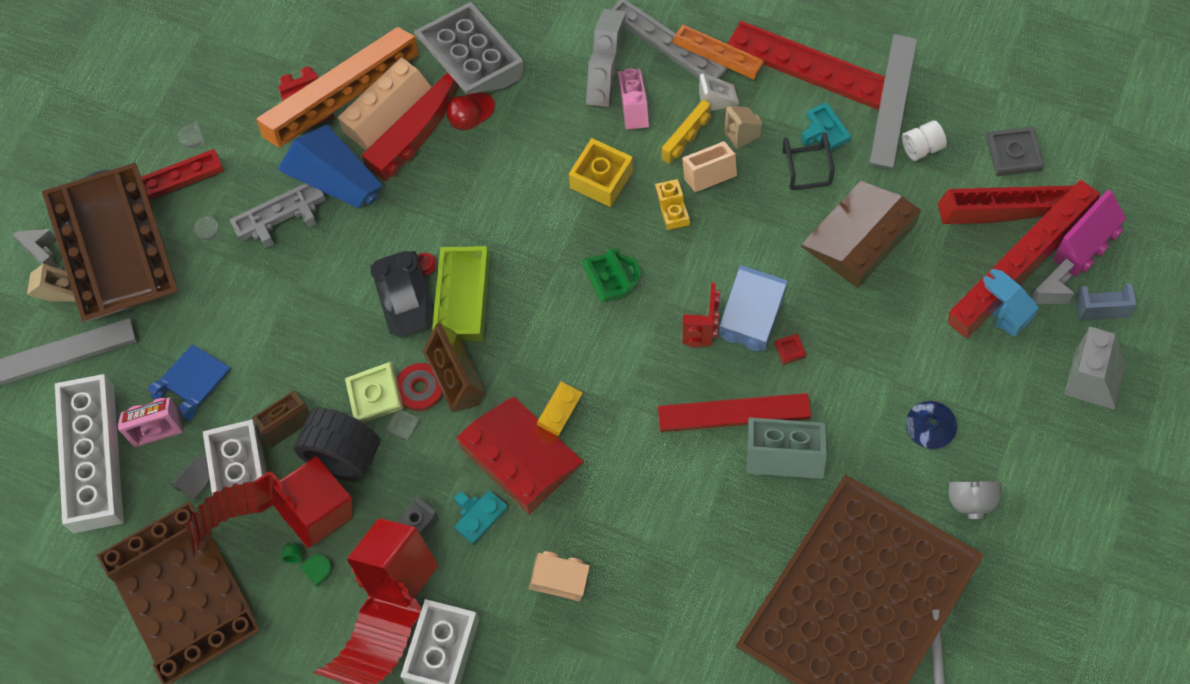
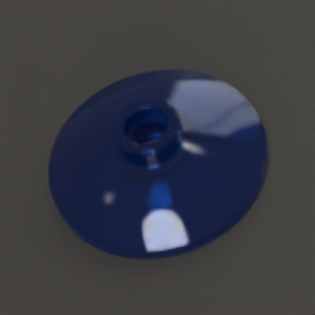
M925 401L915 405L910 410L906 419V429L910 438L917 445L927 449H939L947 446L954 439L957 432V420L953 412L944 404L935 401ZM929 419H935L937 424H930Z

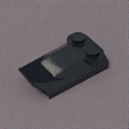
M399 252L378 259L370 265L371 275L374 278L389 333H394L401 338L427 329L430 322L433 321L434 308L417 252Z

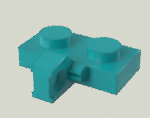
M827 102L806 112V118L811 124L808 125L807 130L802 132L800 138L804 146L813 144L816 141L821 143L823 132L827 133L830 150L850 142L852 136Z
M490 490L480 500L475 496L470 500L460 491L453 499L462 509L459 514L463 518L454 526V529L474 546L508 510V506Z

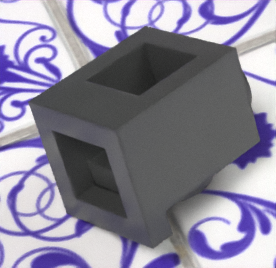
M416 496L413 499L414 502L399 518L397 523L415 527L423 539L439 520V517L434 509ZM416 516L420 517L417 522H412Z

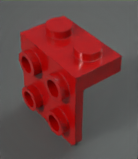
M711 282L709 316L683 314V345H688L692 348L701 346L712 347V338H717L720 290H716V282Z

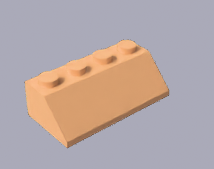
M401 57L338 117L341 129L344 134L367 150L432 87L417 68Z

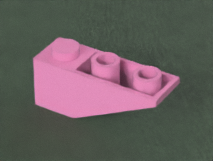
M630 68L619 71L618 77L626 130L649 127L647 99L641 70Z

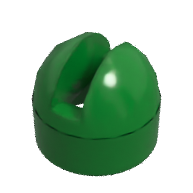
M290 542L287 543L282 549L281 560L289 564L300 563L303 555L302 547L296 542L293 545Z

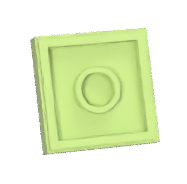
M391 362L345 378L353 417L365 423L403 409L394 366Z

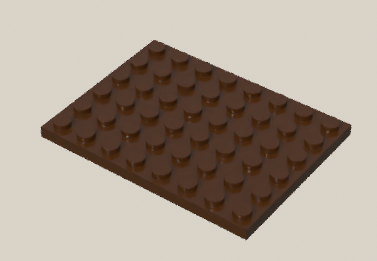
M845 474L736 644V648L793 684H908L984 554ZM932 610H939L938 620H934Z

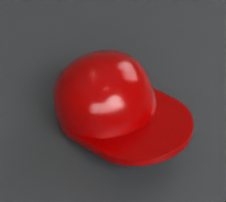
M485 92L457 96L447 106V119L455 129H472L492 116L495 110V102Z

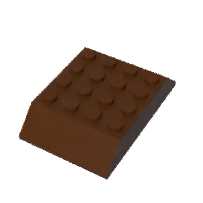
M137 163L42 191L83 323L178 293L176 278Z

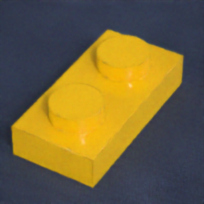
M561 381L541 414L537 425L559 437L583 393Z

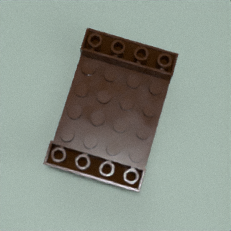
M190 501L97 554L107 577L115 583L155 662L152 666L161 684L177 682L260 632L256 617L211 533L209 535L206 534L204 542L199 544V551L193 557L187 526L192 521V514L197 511Z

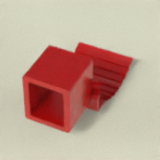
M314 457L281 480L274 473L267 472L253 482H243L240 485L235 483L231 487H223V490L219 492H213L210 498H205L204 503L199 504L197 512L192 514V521L188 523L187 532L193 557H195L196 552L200 549L199 544L204 542L206 534L209 535L212 532L211 529L217 528L222 521L226 522L228 518H236L240 514L244 516L248 515V513H262L274 505L282 519L287 522V525L293 529L307 548H310L352 519V499L318 457Z
M378 518L347 558L352 568V573L356 575V582L368 594V599L360 608L358 620L354 626L355 630L351 633V639L345 644L344 650L339 652L338 657H335L331 663H327L324 668L320 667L317 668V671L312 672L344 684H377L378 681H383L385 676L392 672L391 669L396 667L398 659L402 657V652L407 646V639L410 637L411 628L421 614L422 608L415 597L438 568L437 562L415 527Z

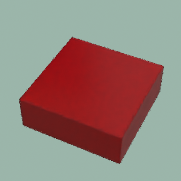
M798 333L774 341V346L782 365L806 358L807 354Z

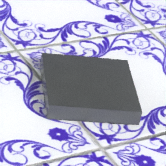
M1034 126L987 132L986 139L996 176L1043 171L1044 163Z

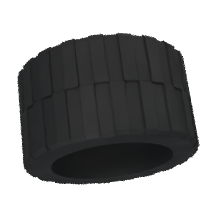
M314 408L310 411L293 446V450L305 463L314 457H318L337 479L358 482L364 479L381 440L372 428L352 416L334 409Z

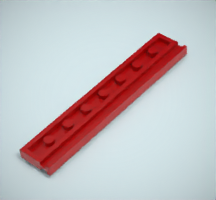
M741 20L727 43L764 60L763 65L879 110L885 76Z

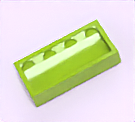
M487 246L440 247L432 331L436 324L441 323L455 331L461 341L484 342L491 254Z

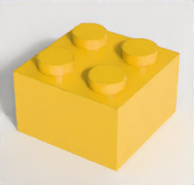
M591 138L568 174L570 189L612 207L634 171L633 157Z

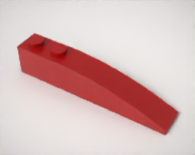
M448 72L362 154L365 167L386 182L390 177L395 176L400 167L415 156V153L444 117L449 102L455 97L459 88L457 82Z
M1074 185L948 189L937 204L942 224L993 223L1043 217Z

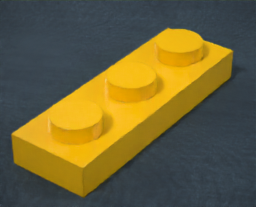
M703 99L662 147V160L670 164L674 158L678 159L683 153L685 145L688 142L691 143L696 138L701 126L708 124L711 119V104Z

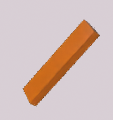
M685 25L681 26L673 38V44L751 79L756 78L764 64L762 59Z

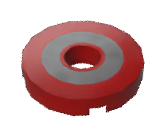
M415 363L407 366L397 377L402 405L412 411L429 410L430 407L436 406L444 395L429 364ZM422 382L426 384V389L422 392H415L413 390L417 383Z

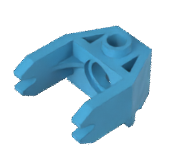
M992 269L990 274L994 280L985 276L983 281L986 289L1003 302L992 313L997 319L995 326L1016 337L1035 318L1039 307L1025 290L1001 270Z

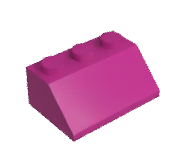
M1108 189L1064 236L1053 258V261L1058 265H1061L1066 259L1072 262L1074 266L1070 273L1075 277L1082 271L1086 273L1095 263L1093 258L1096 255L1101 257L1110 246L1108 242L1111 239L1117 240L1124 231V228L1121 226L1126 217L1112 191Z

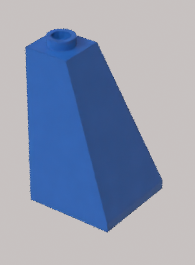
M328 125L296 138L278 167L280 172L357 208L366 203L368 205L374 203L379 197L378 192L382 188L381 183Z

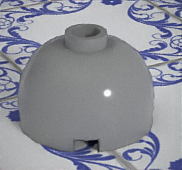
M949 482V500L953 508L958 512L968 514V519H984V513L993 512L1001 501V482Z

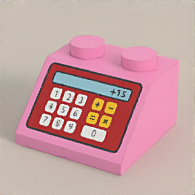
M170 397L156 399L153 403L144 406H133L129 410L121 412L118 423L119 431L134 448L183 433L177 406Z

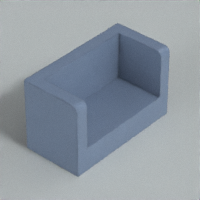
M1127 283L1120 292L1088 293L1087 286H1081L1075 297L1079 321L1128 318L1137 305L1132 283Z

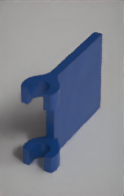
M192 344L164 376L153 382L147 390L152 393L150 396L155 400L163 398L167 389L185 400L178 407V411L182 413L181 417L190 421L195 416L200 404L231 369Z

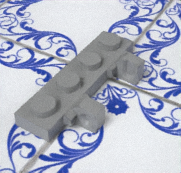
M304 183L229 220L240 242L253 236L254 240L260 238L267 249L274 245L268 233L273 230L272 226L293 216H296V218L302 216L308 228L317 224L312 212L316 211L315 206L326 201L322 191Z

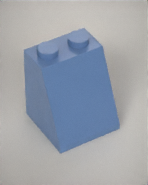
M740 265L719 326V336L729 343L737 342L745 345L750 350L765 352L785 301L788 281Z

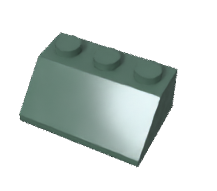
M749 418L746 473L782 477H804L809 479L824 478L827 456L825 423Z

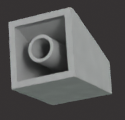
M1094 327L1088 328L1075 350L1064 395L1115 409L1126 365L1116 334Z

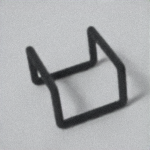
M826 132L822 133L821 143L816 146L790 149L788 138L785 137L783 139L782 153L787 154L791 173L789 188L791 190L823 187L832 184L835 168ZM825 147L830 168L828 181L794 185L796 173L791 153L821 150Z

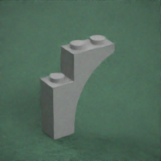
M603 9L596 25L593 53L588 63L586 104L603 107H609L618 51L625 31L626 11Z

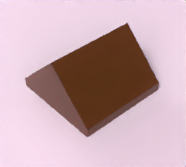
M293 390L251 418L270 446L274 447L303 428L310 412Z

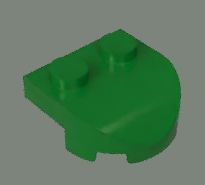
M610 248L604 255L584 258L582 266L601 303L627 297L634 290L641 276V269L636 259L631 255L627 257L619 253V249Z

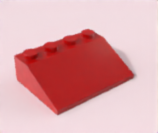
M513 396L474 420L456 439L460 449L530 515L583 464V461L555 434L538 426L537 422L539 419Z

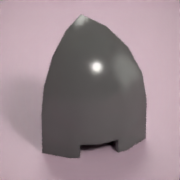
M203 453L194 457L169 483L178 492L182 490L192 500L203 490L209 480L208 463Z

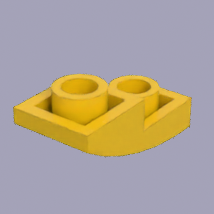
M678 179L655 184L666 229L671 230L689 226L690 218L684 204V197Z

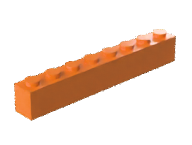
M396 27L256 118L262 137L278 148L282 147L366 91L401 57L407 62L417 57L419 51L415 36Z

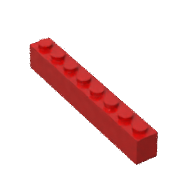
M1080 179L992 269L1003 271L1021 285L1061 244L1064 236L1099 200L1100 193ZM989 271L985 276L994 280ZM982 278L949 311L948 325L968 339L1003 302L986 289Z

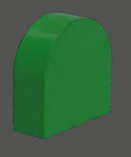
M314 555L299 566L316 587L326 581L332 573V565L323 555Z

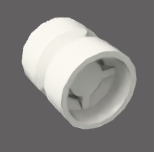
M934 120L921 125L920 129L914 128L902 134L904 149L913 161L926 157L929 152L933 154L942 150L947 145L942 127Z

